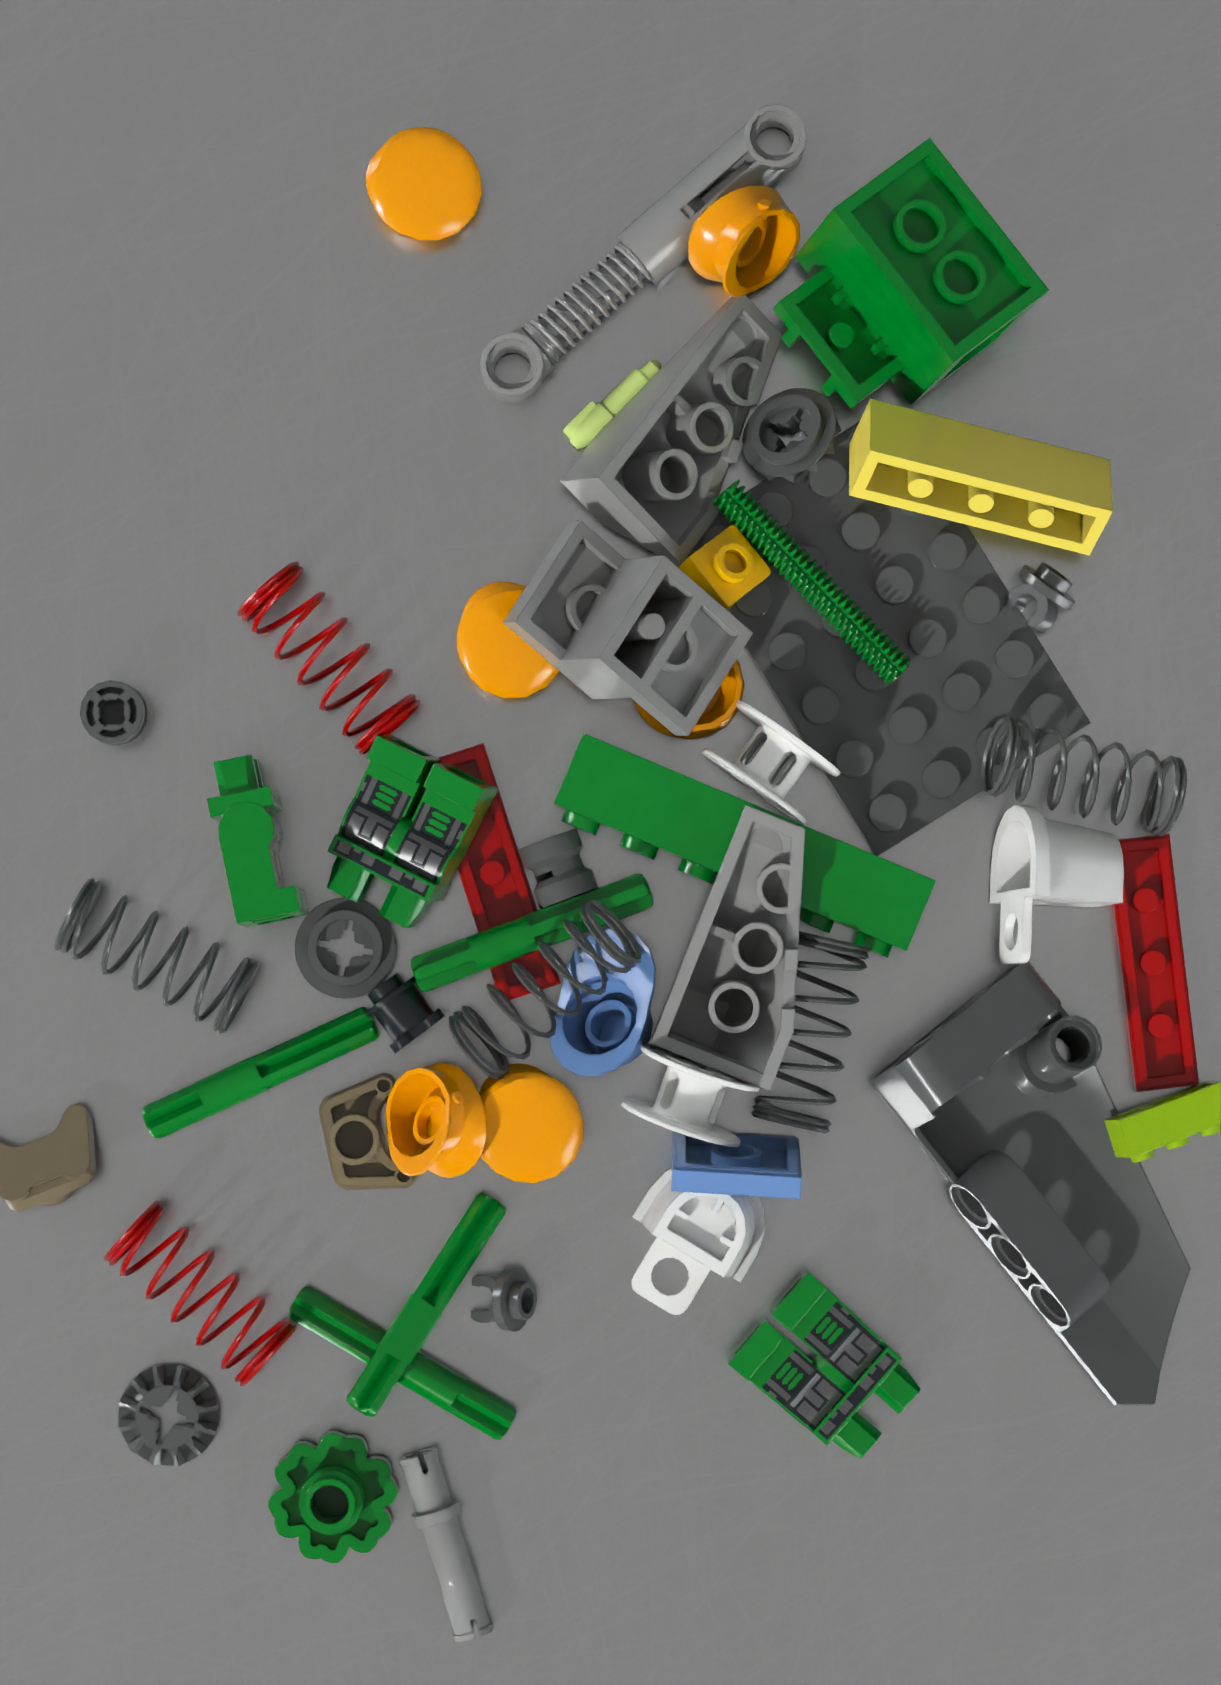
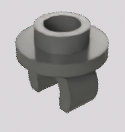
M1044 562L1039 565L1037 570L1024 565L1019 571V575L1028 583L1013 588L1006 598L1005 606L1009 610H1013L1018 606L1022 612L1031 600L1036 599L1038 608L1028 622V625L1035 630L1045 632L1053 626L1057 619L1058 605L1068 610L1074 605L1075 600L1067 593L1073 584L1064 575Z
M506 1268L500 1274H483L472 1278V1286H485L493 1294L490 1309L471 1311V1318L479 1323L496 1322L501 1330L516 1332L522 1329L527 1320L534 1314L537 1303L536 1289L524 1270L520 1268Z

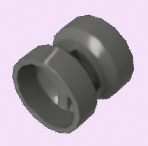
M108 680L97 683L87 691L81 702L80 717L83 727L90 736L107 745L124 746L131 744L143 735L148 726L150 712L147 701L139 691L123 682Z
M577 828L518 849L524 867L533 871L537 885L534 889V894L540 909L598 888L592 869L585 867L581 860L580 852L583 844Z

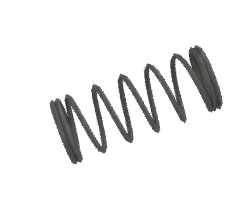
M1004 716L994 725L982 758L981 785L985 795L996 798L1008 787L1019 756L1021 742L1019 726H1023L1027 731L1029 749L1024 757L1016 781L1015 799L1018 803L1025 800L1031 786L1035 764V749L1045 735L1053 733L1059 738L1061 756L1056 764L1048 788L1047 806L1049 810L1053 811L1056 809L1062 798L1067 775V756L1071 749L1083 740L1091 746L1093 764L1088 771L1080 795L1079 814L1082 818H1086L1091 813L1096 800L1100 775L1099 763L1109 750L1116 748L1123 753L1126 769L1119 780L1112 801L1111 821L1113 825L1117 826L1120 824L1125 816L1131 793L1132 768L1144 756L1153 758L1157 770L1151 781L1143 811V829L1146 833L1150 832L1162 837L1171 831L1176 824L1183 807L1187 788V769L1182 758L1170 755L1160 762L1154 751L1145 750L1137 754L1130 762L1129 754L1121 743L1114 742L1106 746L1098 754L1097 747L1091 737L1084 734L1072 740L1066 747L1065 739L1058 728L1050 727L1042 731L1034 740L1033 733L1024 720H1016V718ZM1007 734H1009L1004 765L993 787L994 761L1000 746ZM1174 764L1176 778L1171 805L1165 820L1158 827V818L1163 801L1164 781ZM1027 766H1028V771H1027V776H1026L1025 785H1024L1023 791H1022V793H1021L1022 782H1023V779H1024V775H1025V772H1026V768H1027ZM1060 773L1058 790L1053 802L1054 789L1056 786L1058 775ZM1093 777L1092 790L1085 810L1086 796ZM1125 784V792L1121 810L1119 812L1118 817H1116L1119 798L1123 786Z
M95 878L88 879L75 898L55 940V950L65 953L71 948L72 958L74 960L81 959L92 950L112 924L101 962L103 975H110L118 970L127 960L144 936L132 976V986L135 991L142 990L148 986L175 951L162 995L164 1006L167 1007L175 1004L186 993L207 964L195 999L193 1009L195 1022H200L206 1019L225 997L213 1024L214 1031L219 1030L220 1034L225 1033L234 1020L255 979L259 963H253V959H249V957L244 958L215 1000L199 1016L203 994L220 948L219 942H214L182 988L168 1001L173 976L189 934L188 926L182 928L153 971L138 985L142 961L159 917L158 911L152 912L120 959L110 969H107L111 946L126 908L128 897L127 895L121 897L98 933L80 953L76 954L80 932L88 920L101 890L100 881L95 882Z
M593 899L585 900V903L580 906V915L599 945L613 959L625 966L624 968L616 967L600 957L582 931L572 921L563 919V926L577 945L593 958L601 976V988L597 990L591 989L572 977L558 954L546 942L537 941L538 949L543 957L569 982L577 1003L575 1010L566 1011L548 1000L540 985L526 968L520 963H512L513 972L520 982L545 1005L551 1022L550 1031L543 1033L528 1026L523 1022L507 996L494 984H487V992L494 1003L520 1027L526 1044L524 1053L515 1054L502 1047L484 1020L469 1006L464 1005L461 1011H456L454 1015L449 1016V1029L457 1045L467 1058L487 1076L494 1079H502L505 1075L509 1074V1061L506 1056L523 1060L530 1056L531 1041L529 1033L544 1038L554 1036L556 1031L554 1011L561 1015L573 1017L580 1014L582 1001L579 989L595 995L605 993L607 977L604 967L614 972L627 973L636 964L641 962V952L630 932L600 902ZM593 913L600 917L616 934L625 952L607 935ZM459 1022L467 1026L480 1038L494 1057L498 1068L488 1062L477 1051L462 1030Z
M799 931L798 945L820 949L857 965L798 961L797 967L861 971L867 968L866 963L861 959H868L869 955L867 953L871 950L866 946ZM797 970V977L849 998L796 995L795 1001L851 1005L859 1002L858 996L853 992ZM795 1005L796 1013L830 1025L843 1032L794 1029L792 1035L821 1038H846L852 1035L851 1030L845 1025ZM790 1040L788 1046L812 1054L836 1066L781 1062L779 1069L837 1072L844 1069L843 1063L835 1057ZM780 1071L777 1072L776 1077L816 1092L828 1099L757 1096L754 1098L756 1104L752 1106L754 1109L751 1112L753 1117L821 1133H828L830 1131L828 1128L831 1125L829 1120L785 1110L767 1102L816 1106L832 1105L837 1102L836 1097L830 1092Z

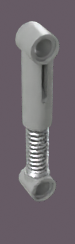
M780 104L765 105L756 110L740 130L616 236L619 246H614L615 254L606 253V262L599 260L597 261L598 269L589 268V277L581 275V284L572 283V292L569 290L563 291L564 299L556 297V306H546L548 313L538 312V321L531 319L529 324L525 323V327L520 328L517 326L510 333L501 334L490 340L483 349L480 360L482 379L489 393L498 400L508 403L523 402L534 396L541 387L543 379L555 369L553 366L555 361H559V356L562 353L567 354L565 347L568 344L575 347L576 343L573 340L576 337L584 339L582 332L586 329L592 332L591 324L596 322L601 325L599 318L603 314L605 317H609L608 310L611 307L614 310H618L616 303L619 300L626 302L625 295L628 292L631 295H635L633 288L636 285L643 288L644 284L641 282L643 279L651 280L654 284H658L689 257L688 238L692 225L707 207L720 197L739 188L747 186L770 187L781 176L793 171L802 159L807 140L806 125L801 116L790 107ZM778 127L788 133L792 146L781 155L767 154L759 147L757 136L766 128ZM745 162L748 163L749 167L707 204L702 200ZM507 353L521 354L527 358L531 365L529 374L518 383L509 384L503 382L494 372L496 362Z

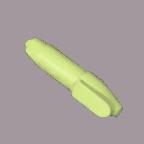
M649 361L640 370L635 368L601 402L594 403L591 401L564 428L563 432L570 438V443L577 450L588 446L604 426L661 369L660 361Z

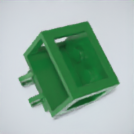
M928 138L831 210L795 255V258L811 278L781 299L773 310L788 328L781 337L788 348L803 338L831 373V376L820 387L827 397H830L837 391L850 409H852L889 380H892L910 405H913L1003 337L1049 289L934 142Z

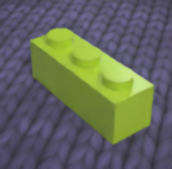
M1206 1081L1104 1119L1115 1156L1131 1158L1132 1163L1140 1162L1155 1156L1154 1149L1165 1145L1167 1149H1174L1188 1144V1137L1199 1132L1201 1136H1209L1221 1132V1081Z

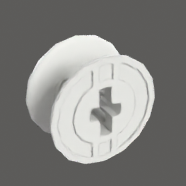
M738 700L737 708L755 722L758 728L733 763L707 748L702 751V754L766 802L804 825L806 818L784 800L785 796L809 763L835 777L840 775L841 772L822 755L778 723L750 705ZM764 740H766V742H765L764 745L761 747V749H760L759 752L756 754V756H755L754 759L751 761V763L748 764V765H746L747 762L749 761V759L752 757V755L754 754V752L757 750V748H758L759 745L761 744V742L764 741ZM796 760L795 764L790 769L788 774L785 776L783 781L779 785H776V783L779 781V779L784 774L786 769L789 767L791 762Z
M642 1044L641 1051L668 1066L655 1103L625 1098L621 1106L647 1121L686 1136L727 1147H739L741 1143L740 1138L714 1124L727 1087L758 1092L760 1087L656 1045Z

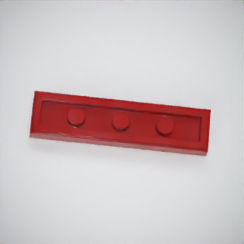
M484 743L439 757L442 760L441 764H451L498 788ZM499 790L458 867L478 932L537 911ZM540 951L490 968L495 986L509 1000L531 993L513 972L512 963H520L525 967L542 990L561 984L558 972L548 963Z
M1165 834L1162 837L1154 835L1120 839L1124 866L1123 903L1112 904L1134 1092L1199 1085L1170 834Z

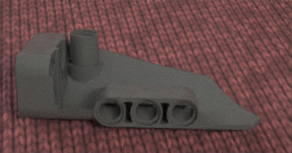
M1029 961L1023 964H1015L916 1041L872 1078L870 1082L952 1183L949 1188L950 1197L960 1214L1112 1404L1151 1406L1156 1401L1159 1376L1168 1338L1191 1268L1141 1163H1132L1131 1158L1115 1156L1104 1119L1118 1115V1112L1096 1066L1102 1051L1101 1036L1097 1028L1083 1017L1077 1015L1069 1016L1061 1006L1062 1002ZM1056 1038L1062 1039L1068 1045L1071 1052V1062L1065 1061L1056 1050Z

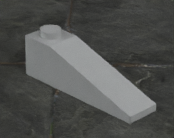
M746 295L740 297L732 296L594 437L562 478V484L601 524L658 556L665 555L675 565L682 564L718 516L719 505L714 507L713 501L719 496L730 463L737 462L744 444L739 441V437L750 407L759 402L783 335Z
M745 805L651 1039V1044L769 1091L794 1032L805 828Z

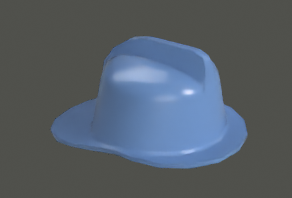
M604 928L603 930L625 952L620 939L611 928ZM632 932L630 934L641 952V962L636 964L627 973L614 972L604 967L607 977L606 992L601 995H595L579 989L582 1005L580 1014L575 1017L561 1015L555 1011L556 1031L555 1035L550 1037L553 1055L565 1069L579 1076H600L610 1071H616L618 1067L631 1063L643 1053L641 1051L642 1044H648L651 1040L653 1020L650 1005L655 989L656 966L650 948L640 936ZM592 935L587 937L600 957L616 967H625L613 959ZM578 946L573 952L567 968L572 977L591 989L597 990L602 986L599 970L593 958ZM564 978L557 1006L566 1011H573L577 1006L575 995L569 982Z

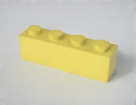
M874 399L869 400L849 443V496L1089 556L1113 512L1110 459Z

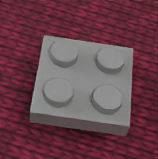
M581 520L568 521L503 621V624L592 699L632 698L675 736H689L753 634L665 555L625 559Z

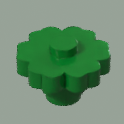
M329 1431L324 1434L318 1447L308 1441L297 1442L289 1454L277 1464L275 1477L281 1487L271 1495L268 1507L273 1517H275L274 1522L278 1534L285 1538L299 1537V1549L304 1557L309 1559L321 1558L329 1563H338L343 1560L349 1547L360 1553H368L375 1547L378 1539L389 1531L392 1525V1517L386 1506L395 1500L398 1494V1485L392 1476L391 1464L387 1458L382 1456L368 1457V1446L363 1437L359 1435L346 1436L338 1431Z

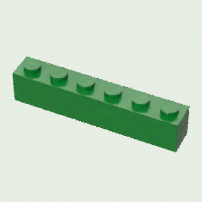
M583 733L554 801L555 806L565 810L561 819L562 822L595 836L600 825L624 834L619 846L653 860L659 849L682 859L678 868L679 871L710 884H713L745 805L805 828L800 922L830 933L834 923L857 932L853 944L866 946L872 952L887 958L892 947L901 951H907L936 880L585 733Z

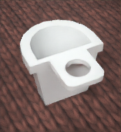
M1013 805L1005 812L998 826L992 850L989 901L990 904H1001L999 957L1002 964L1015 965L1029 961L1032 939V905L1092 908L1123 903V853L1120 842L1115 834L1045 819L1038 808L1030 805ZM1017 918L1018 936L1016 945H1014L1013 931Z
M671 1168L666 1170L648 1189L632 1216L641 1222L651 1234L656 1236V1239L632 1277V1288L637 1294L668 1313L680 1315L688 1309L710 1270L724 1278H734L741 1283L758 1254L765 1234L764 1207L760 1198L757 1196L671 1191ZM675 1258L686 1266L688 1281L682 1291L667 1295L659 1292L654 1287L651 1273L653 1267L662 1259Z

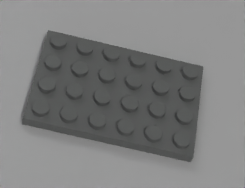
M857 422L833 438L835 454H825L817 461V473L806 469L798 473L794 483L783 477H777L771 482L766 479L748 490L751 492L748 499L757 498L753 505L761 503L759 511L766 508L767 512L764 516L772 514L773 517L770 522L779 521L775 528L784 526L781 534L788 531L787 539L795 538L792 545L800 543L798 551L806 549L803 557L809 554L812 555L809 562L817 561L814 568L822 566L820 574L827 571L828 575L825 579L834 578L831 585L839 584L836 591L844 589L842 597L849 594L850 598L847 602L855 600L856 603L853 608L861 606L859 613H867L864 619L872 618L869 625L873 623L878 624L875 631L883 629L881 636L889 635L886 642L893 640L892 648L899 646L898 653L905 652L903 659L911 658L908 664L910 666L896 680L885 684L884 678L886 675L879 678L878 673L880 670L872 671L875 664L868 667L867 662L869 658L864 661L862 660L864 652L857 655L856 650L858 647L851 649L852 642L845 643L847 636L841 638V630L835 632V625L829 626L830 619L823 620L825 613L818 615L819 607L813 609V602L807 603L808 596L802 598V591H795L797 585L791 587V579L786 581L785 574L780 575V568L774 569L775 562L769 564V556L764 558L763 551L758 552L757 546L753 548L770 568L771 574L727 611L753 633L744 648L802 741L841 772L840 775L835 777L820 769L872 853L879 856L983 791L981 785V766L984 750L994 725L1002 717L1008 716L1016 718V720L1026 721L1033 733L1034 740L1042 731L1050 727L1058 728L1063 738L1066 739L1090 724V721L1034 631L1028 625L1019 607L1017 606L1015 609L1009 610L1005 606L1009 591L967 525L849 496V443L859 424ZM725 511L718 513L717 518L687 557L691 556L729 526H735V523H730V517H724ZM1019 726L1021 742L1015 770L1021 767L1029 749L1027 731L1023 726ZM1049 733L1043 737L1035 749V758L1060 743L1056 734ZM1007 734L1000 746L994 761L993 784L997 782L1004 765L1009 734Z

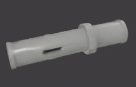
M437 1447L419 1450L418 1454L422 1463V1469L418 1457H414L412 1453L398 1460L400 1467L403 1469L416 1510L411 1516L415 1527L422 1529L454 1630L455 1642L475 1639L470 1621L474 1631H479L480 1636L493 1631L494 1626L489 1619L459 1524L458 1516L462 1514L459 1502L451 1498L438 1457Z

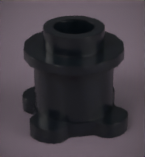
M398 973L367 995L374 1006L365 1012L368 1018L374 1015L394 1041L390 1044V1048L394 1053L401 1050L445 1016L440 1008L436 1011L432 1009L414 985L416 983L414 976L404 982Z

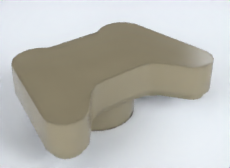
M382 1072L328 1095L320 1104L319 1116L332 1176L335 1183L343 1189L408 1188L416 1181L417 1175L408 1176L397 1169L386 1143L381 1112L397 1081L388 1072Z
M81 1104L67 1107L58 1127L51 1134L18 1147L8 1146L0 1142V1196L11 1210L21 1211L38 1204L46 1206L60 1204L66 1201L76 1189L89 1184L97 1172L93 1120L86 1108Z

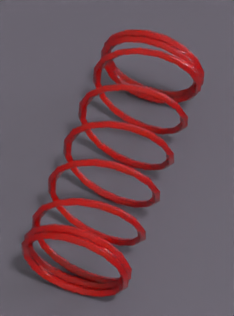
M292 562L259 587L241 605L238 610V616H242V621H249L255 617L252 632L254 634H262L279 627L300 614L277 644L274 652V657L277 660L288 659L326 637L299 671L297 677L299 685L314 683L349 662L322 696L319 706L320 710H333L375 685L353 710L342 729V735L350 737L370 728L355 743V749H359V754H365L370 751L376 735H390L420 706V700H416L415 694H410L365 724L348 731L357 715L392 676L393 669L388 668L350 694L325 706L328 698L339 683L370 649V643H364L327 669L308 679L302 680L318 655L348 623V618L342 617L297 648L280 654L281 649L293 632L325 597V592H319L272 624L260 629L257 628L272 604L303 574L304 568L299 566L300 563Z
M161 1200L155 1201L104 1256V1261H109V1266L115 1265L129 1251L120 1267V1276H128L140 1269L179 1238L146 1289L145 1299H154L206 1259L174 1307L170 1321L180 1322L226 1285L231 1283L196 1337V1346H203L257 1305L221 1362V1369L231 1368L274 1334L235 1377V1382H240V1386H245L296 1331V1325H292L290 1319L280 1321L230 1360L232 1354L265 1305V1296H260L249 1302L216 1330L203 1338L240 1281V1273L228 1276L192 1306L178 1315L180 1309L211 1265L215 1252L214 1250L204 1252L167 1283L152 1292L189 1235V1226L179 1229L143 1259L127 1269L135 1253L166 1209V1205H161Z

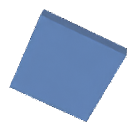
M673 1131L671 1191L801 1199L802 1171L799 1139L796 1136L731 1132L741 1139L739 1147H727Z

